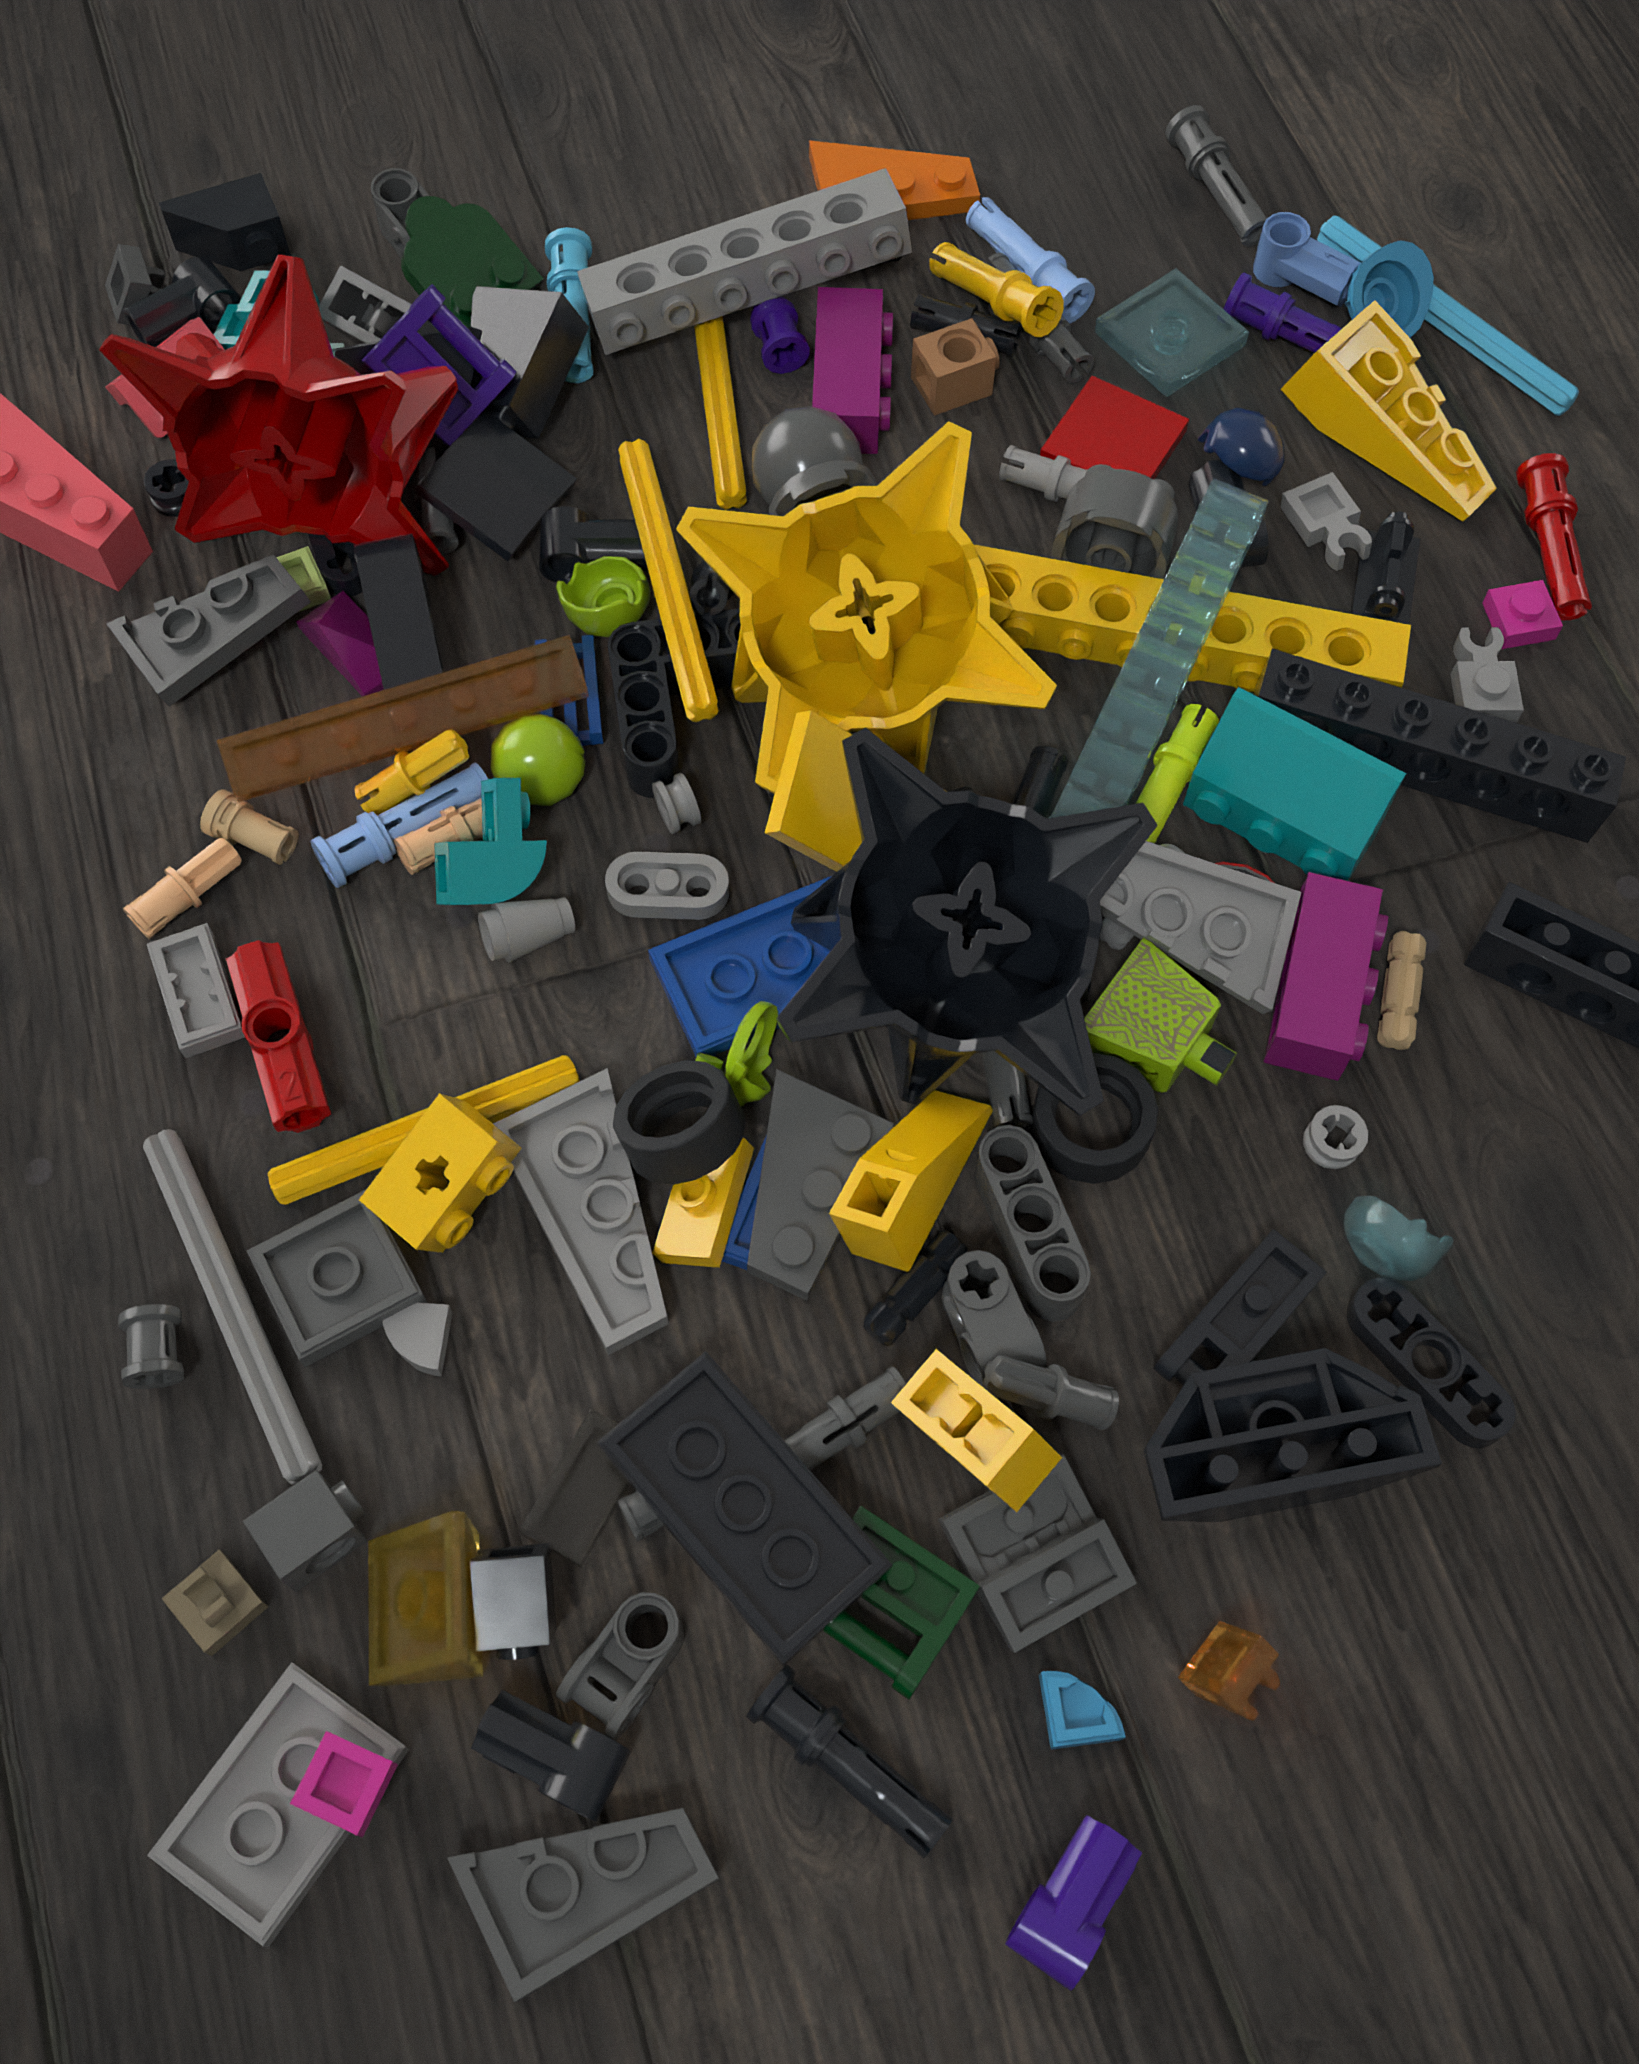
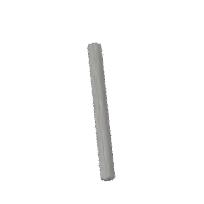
M171 1129L162 1130L156 1135L149 1136L144 1141L143 1149L281 1473L291 1485L296 1484L315 1470L320 1472L322 1470L321 1460L181 1138Z

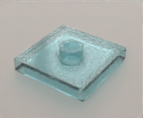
M1177 268L1098 317L1094 331L1166 397L1246 346L1249 335L1248 330Z

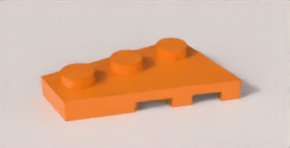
M809 140V159L817 191L886 168L906 207L908 220L968 213L974 202L977 200L980 202V192L970 158Z

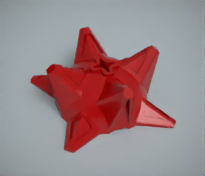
M277 255L241 334L233 347L226 350L218 348L215 340L200 333H189L181 337L177 341L175 354L115 334H111L101 345L99 351L164 417L163 431H167L175 450L177 468L189 481L174 530L194 543L265 530L280 536L294 532L325 535L332 543L352 542L355 544L413 533L424 572L436 576L449 567L448 562L404 506L401 497L407 482L458 391L457 379L447 366L443 365L397 374L393 371L360 375L350 365L335 357L302 258Z

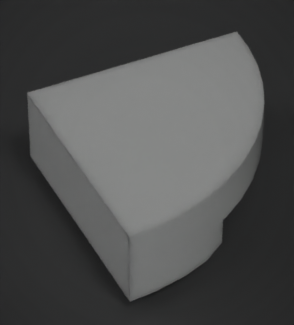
M417 1302L382 1321L389 1341L403 1359L423 1373L442 1377L453 1313L449 1305Z

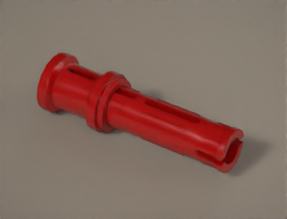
M1544 453L1522 463L1516 471L1518 485L1526 491L1528 506L1524 511L1526 524L1533 531L1537 532V537L1539 538L1541 556L1552 602L1560 620H1573L1586 615L1587 610L1592 608L1583 575L1584 571L1578 544L1573 530V521L1578 512L1576 498L1568 494L1565 480L1569 473L1567 459L1560 454Z

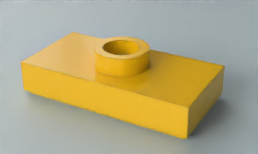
M742 1138L735 1153L718 1169L697 1180L673 1185L652 1252L662 1263L720 1268L754 1151L753 1146L745 1138Z

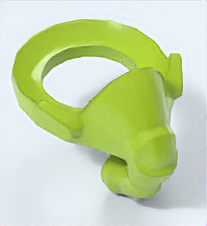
M760 1001L751 1007L740 1023L728 1053L725 1076L740 1106H744L748 1102L761 1100L771 1091V1086L761 1074L772 1062V1058L768 1053L777 1025V1006L770 1002ZM757 1023L752 1041L745 1052V1047L748 1042V1039L751 1035L753 1028ZM698 1053L695 1060L707 1062L720 1070L723 1065L722 1060L705 1053Z

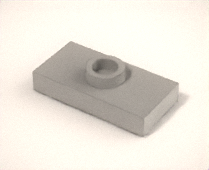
M208 923L147 943L177 1044L185 1059L245 1038L242 1032V1020L213 932Z

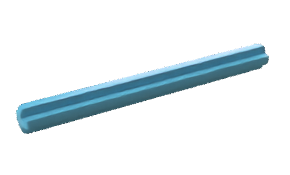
M1332 216L1327 222H1324L1317 238L1319 242L1360 263L1370 254L1381 248L1379 244L1340 216ZM1433 284L1429 308L1424 318L1427 323L1554 415L1561 416L1573 405L1579 394V390L1574 384Z

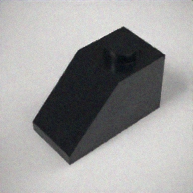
M261 173L159 202L173 245L177 251L195 257H205L213 263L238 271L274 262L277 255L291 256L280 217Z

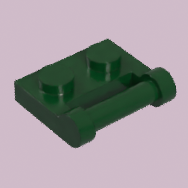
M860 1506L852 1519L892 1564V1568L869 1588L861 1598L921 1639L909 1656L845 1611L826 1627L823 1632L894 1680L891 1688L910 1700L979 1591L980 1585Z

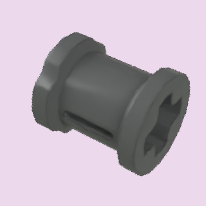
M148 1304L126 1309L119 1314L118 1328L126 1332L127 1366L121 1370L123 1386L132 1389H152L168 1387L184 1380L183 1364L177 1362L176 1327L182 1323V1311L178 1307L164 1304Z

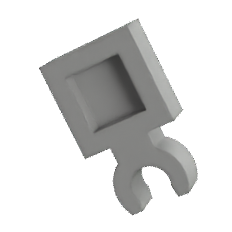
M1333 472L1282 493L1280 508L1308 547L1321 541L1324 542L1326 545L1325 559L1332 569L1336 571L1343 569L1345 552L1342 548L1344 547L1355 549L1363 560L1369 558L1372 539L1368 531L1358 525L1361 510Z
M1491 627L1485 639V647H1481L1471 641L1469 628H1461L1453 645V652L1458 661L1450 674L1455 704L1517 723L1524 710L1515 661H1498L1497 659L1504 643L1501 630L1498 627Z

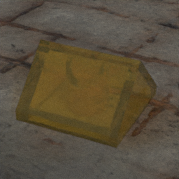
M450 1511L368 1541L369 1686L483 1677L482 1651H476L470 1566L471 1560L480 1549L479 1532L465 1512Z

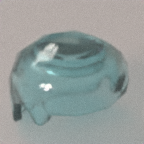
M1375 1196L1356 1197L1344 1213L1343 1226L1345 1235L1354 1253L1362 1264L1384 1278L1397 1281L1422 1279L1436 1268L1453 1247L1454 1239L1445 1235L1438 1238L1426 1232V1221L1423 1219L1409 1221L1393 1206Z

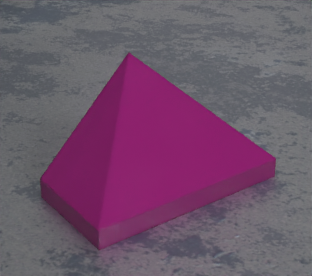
M344 591L296 621L298 628L366 701L384 689L369 618Z

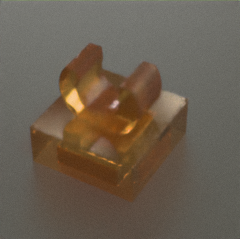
M1219 1621L1178 1676V1679L1196 1697L1226 1708L1228 1711L1249 1720H1255L1259 1713L1249 1704L1247 1698L1258 1684L1273 1690L1279 1687V1677L1271 1668L1279 1654L1261 1635Z

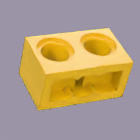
M937 1349L891 1402L926 1435L1016 1512L1019 1511L1062 1459L1031 1426Z

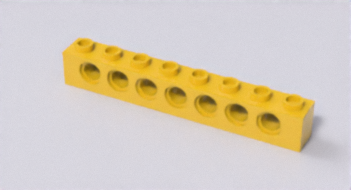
M974 545L978 556L1008 595L1013 609L1009 617L998 625L1021 649H1036L1061 654L1066 658L1074 660L1089 659L1119 665L1127 670H1147L1177 676L1185 681L1200 680L1232 686L1236 689L1240 687L1248 692H1253L1273 648L1402 688L1404 683L1411 625Z

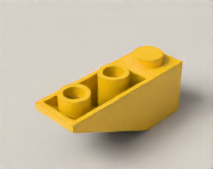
M934 1090L859 1158L829 1213L851 1254L899 1270L910 1271L993 1112L991 1105Z

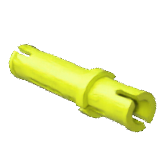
M1189 704L1183 709L1182 716L1168 742L1158 747L1153 758L1155 768L1135 803H1144L1158 825L1146 840L1148 842L1156 843L1187 782H1190L1192 773L1200 760L1199 758L1219 723L1217 715L1207 708L1199 725L1195 727L1197 723L1195 719L1202 705Z

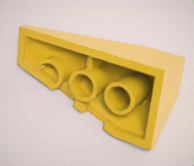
M1374 300L1318 349L1280 390L1317 430L1463 522L1497 488L1465 432L1450 426L1440 408V405L1446 401L1438 385L1428 387L1415 364L1421 355L1413 341Z

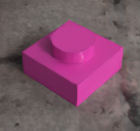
M1543 580L1489 589L1482 602L1491 626L1498 627L1503 634L1504 643L1501 649L1556 640L1563 627Z
M326 1731L290 1804L363 1838L398 1764Z

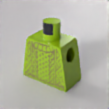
M1142 938L1084 1018L1092 1053L1119 1057L1137 1068L1152 1086L1153 1090L1157 1092H1167L1185 1066L1217 1086L1237 1055L1235 1051L1208 1035L1221 1007L1218 998L1145 938Z

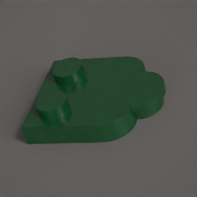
M436 196L420 197L409 206L405 218V226L410 239L405 245L401 259L403 275L419 296L433 284L446 297L443 304L466 327H471L472 297L477 286L538 290L541 287L544 278L493 216L483 207L471 203L459 204L453 207L446 200Z

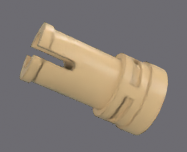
M225 789L217 791L209 799L200 821V828L203 833L215 839L224 838L232 845L240 843L272 859L273 862L279 865L291 857L298 842V830L290 826L287 827L254 811L250 803L242 801L237 795Z

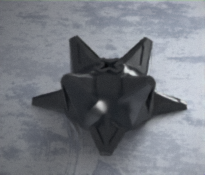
M867 728L842 740L862 843L846 865L793 910L790 924L794 930L827 948L830 952L776 1018L786 1038L793 1043L888 1027L898 1096L901 1101L915 1105L924 1100L971 1056L982 1052H996L1079 1116L1102 1103L1104 1099L1081 1004L1087 1002L1089 998L1092 972L1098 951L1102 928L1100 900L1158 826L1144 803L1046 819L1027 806L1010 804L994 798L980 796L971 791L946 792Z

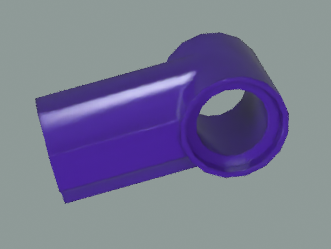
M1088 1815L1085 1816L1045 1886L1040 1883L1026 1903L1005 1945L1068 1990H1073L1098 1950L1106 1932V1928L1102 1924L1136 1868L1142 1852L1135 1848L1128 1839L1106 1824L1100 1823Z

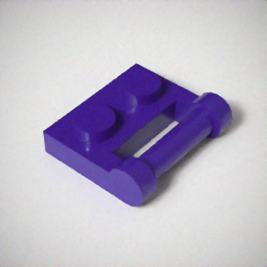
M432 284L413 302L408 311L361 361L373 373L393 371L397 374L425 367L447 366L457 379L458 391L435 434L446 445L451 446L516 374V370L504 358L498 360L443 304L446 297ZM427 320L482 375L481 382L474 389L417 332Z

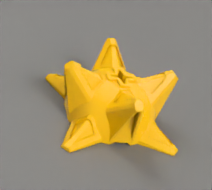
M948 421L877 486H854L844 492L836 493L814 502L802 503L785 516L688 507L676 530L740 598L739 616L741 625L731 686L735 699L739 702H767L755 783L761 788L775 794L795 716L799 712L812 710L849 733H857L867 728L925 774L937 710L945 701L1045 709L1048 706L1057 685L998 625L1008 618L1013 611L1009 597L978 556L973 542L960 526L972 437L971 431ZM862 618H865L867 620L869 628H872L874 632L873 634H870L868 632L866 624H863Z

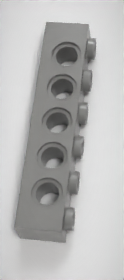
M884 168L579 270L577 273L603 351L607 355L760 304L769 299H774L912 253L906 207L887 169Z

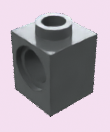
M317 1470L243 1520L244 1525L278 1578L295 1592L368 1541L356 1524L366 1513L350 1488L343 1480L332 1487Z

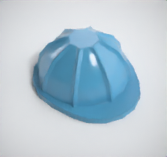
M1401 240L1387 244L1370 254L1358 265L1357 270L1352 273L1347 301L1344 304L1348 309L1350 318L1353 320L1376 300L1409 338L1420 329L1424 321L1433 292L1434 276L1431 263L1423 250L1411 242Z

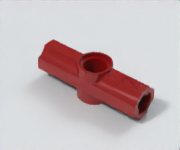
M260 940L238 946L236 952L226 958L243 1017L242 1032L252 1049L273 1126L277 1132L294 1131L296 1133L317 1127L324 1118L331 1115V1111L314 1057L313 1039L305 1026L282 947L278 942L265 943ZM284 1029L290 1030L283 1039L277 1042H267V1039L273 1033Z

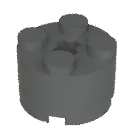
M1102 464L1092 466L1085 473V477L1080 479L1068 494L1053 542L1051 558L1164 579L1179 521L1177 506L1174 502L1175 492L1173 487L1164 480L1151 479L1134 471L1113 469L1108 465Z

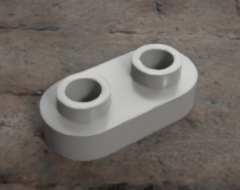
M629 852L616 858L609 865L605 875V885L610 904L619 913L629 917L707 919L718 914L725 907L729 898V878L724 865L716 858L706 854ZM634 886H644L648 889L641 895L628 893L629 889ZM695 888H704L709 891L708 894L702 897H693L689 894Z

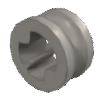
M684 774L674 775L673 782L668 785L663 784L661 781L653 783L652 788L658 809L671 834L680 832V826L685 822H689L692 826L701 823V815L696 798Z
M1339 1105L1328 1106L1317 1112L1303 1134V1145L1307 1155L1313 1162L1330 1169L1344 1168L1353 1163L1368 1143V1129L1365 1121L1357 1112ZM1335 1126H1338L1347 1135L1343 1143H1340L1334 1149L1327 1145L1324 1139L1327 1137L1328 1131L1331 1132Z

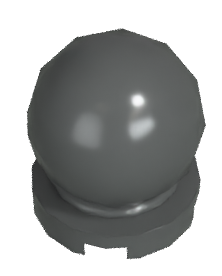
M813 406L785 409L764 425L752 447L751 469L753 483L769 505V515L785 516L802 503L814 502L818 499L844 492L854 486L878 485L869 468L863 465L859 441L851 429L834 412Z

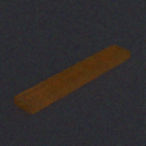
M567 635L217 740L234 798L238 802H242L388 758L402 751L407 752L417 749L449 729L455 730L459 735H464L517 719L523 715H530L589 697V693L571 637Z

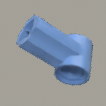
M1279 212L1268 217L1262 228L1253 263V273L1256 278L1272 287H1284L1294 283L1341 307L1347 300L1352 273L1357 270L1358 265L1361 263L1311 238L1309 224L1297 214Z

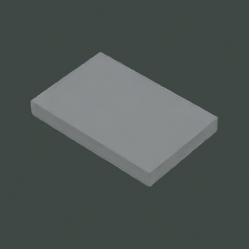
M292 1662L147 1855L265 1947L271 1945L351 1833L290 1804L325 1732L328 1731L398 1765L410 1750Z

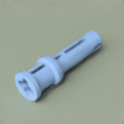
M989 197L982 198V204L986 208L978 200L974 202L966 215V224L987 241L997 253L1005 254L1018 271L1027 274L1031 278L1033 285L1037 287L1051 286L1058 290L1064 300L1062 315L1069 323L1079 319L1088 310L1094 299L1095 287L1086 278H1077L1069 271L1066 260L1058 252L1045 251L1036 244Z
M475 762L469 765V768L426 789L425 793L419 796L415 795L379 815H376L373 811L370 813L365 811L356 816V824L327 839L318 836L310 840L318 861L334 886L339 888L347 884V876L377 860L382 864L392 860V856L396 854V846L393 840L441 817V810L449 806H454L458 809L480 799L481 781L488 780L482 768Z

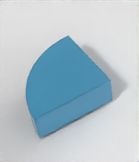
M1058 1671L1040 1672L1039 1680L1051 1750L1120 1741L1126 1737L1122 1722L1115 1708L1097 1690L1069 1673Z

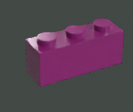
M818 287L812 406L836 413L859 441L861 454H877L878 431H889L891 397H880V388L891 389L892 354H881V346L892 347L893 313L882 312L883 289Z
M1308 872L1300 890L1301 896L1279 981L1263 1063L1338 1081L1349 1061L1359 1062L1365 1049L1369 1025L1359 1022L1362 1005L1369 1006L1375 993L1379 970L1370 968L1369 964L1372 951L1379 952L1383 944L1388 925V915L1379 914L1383 889Z

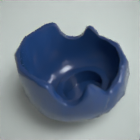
M1234 408L1222 412L1216 416L1198 437L1200 443H1205L1204 451L1206 453L1215 452L1221 461L1239 476L1263 481L1261 484L1263 486L1269 485L1275 479L1284 463V444L1281 435L1274 423L1260 412L1242 408Z

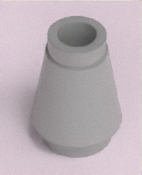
M566 897L500 902L491 904V910L478 913L482 941L492 961L505 958L510 963L562 938L564 935L575 932L573 912Z

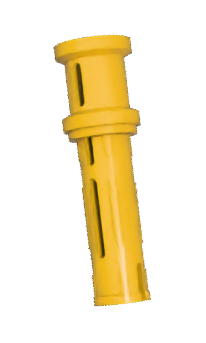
M949 242L939 244L932 252L946 259L944 265L930 258L929 266L932 274L990 303L994 314L1004 321H1019L1024 331L1034 337L1048 335L1059 323L1064 309V300L1061 293L1055 288L1033 285L1031 278L1022 271L1012 270L1004 273L958 249Z

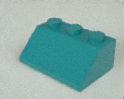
M1238 687L1192 773L1183 805L1194 810L1202 820L1210 824H1220L1246 838L1256 849L1265 853H1274L1300 867L1306 875L1308 872L1349 881L1375 839L1406 773Z

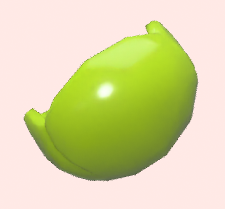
M603 556L587 564L577 562L574 565L573 575L569 583L566 585L564 581H557L556 585L560 603L568 619L587 635L609 638L612 632L619 626L638 621L650 601V587L643 570L626 557Z
M544 714L523 715L505 724L491 744V771L494 778H520L521 792H527L530 805L551 806L571 796L583 778L585 751L579 738L569 726L557 718Z

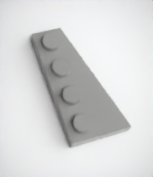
M1146 841L1101 898L1100 908L1101 915L1141 940L1142 938L1147 939L1170 958L1261 1014H1265L1273 1009L1301 892Z
M608 1068L494 1123V1125L522 1148L511 1162L514 1165L513 1173L607 1354L610 1355L669 1323L630 1160L613 1129L616 1102Z

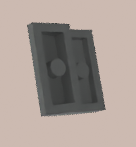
M1059 1454L1062 1459L1018 1512L1014 1511L990 1490L938 1519L968 1578L980 1585L977 1594L1008 1647L1014 1653L1137 1584L1105 1520L1095 1516L1064 1454Z

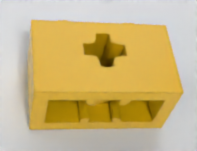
M439 1093L360 1197L359 1201L416 1250L443 1253L445 1249L454 1247L467 1235L474 1221L471 1215L485 1196L496 1193L507 1182L514 1169V1165L511 1162L522 1148L466 1101Z

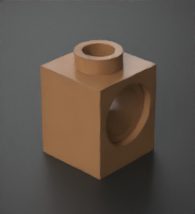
M973 318L913 339L911 379L934 416L992 395L995 370L999 368V355L993 340L990 337L985 338Z

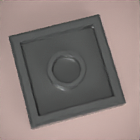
M366 1189L247 1250L292 1347L304 1367L383 1327V1320L417 1302L427 1303L387 1224L359 1201Z

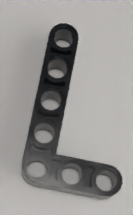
M740 608L722 610L714 616H710V612H706L704 615L694 614L714 689L732 687L741 625ZM661 618L623 624L615 629L608 639V653L626 778L630 788L636 794L646 798H655L652 788L653 783L661 781L665 785L671 784L673 776L680 773L669 696L680 694ZM862 618L863 624H866L868 632L870 634H873L874 632L872 628H869L867 620L865 618ZM643 708L650 709V710H647V711H637V710L643 709ZM647 758H659V760L653 762L643 761Z

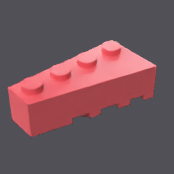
M0 393V533L119 592L153 552L133 507Z

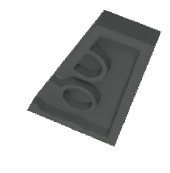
M272 554L209 580L205 591L180 602L173 595L154 603L155 612L131 622L124 615L106 624L156 693L170 707L311 603V601L275 555Z
M776 1069L747 1262V1273L799 1298L808 1300L841 1235L829 1213L859 1158L894 1127V1123Z
M683 1808L595 1826L592 1829L549 1838H538L515 1843L512 1846L447 1858L514 2002L523 2000L720 1880Z

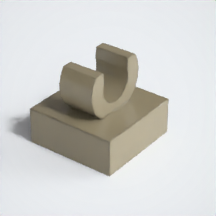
M220 1549L162 1598L202 1651L211 1657L269 1607L230 1558Z

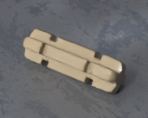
M1399 931L1393 935V939L1389 943L1387 961L1390 965L1389 968H1386L1380 1011L1383 1015V1020L1379 1021L1377 1040L1383 1047L1406 1050L1409 1049L1411 1043L1415 1040L1417 1020L1414 1016L1419 1010L1423 977L1421 961L1425 960L1427 943L1421 934Z

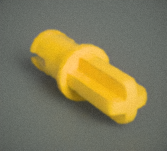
M449 729L411 753L405 751L395 755L394 764L366 782H361L355 786L354 791L357 800H361L367 795L371 798L360 806L367 813L373 811L376 815H379L413 794L419 796L425 793V790L430 788L432 782L468 760V745L455 730Z

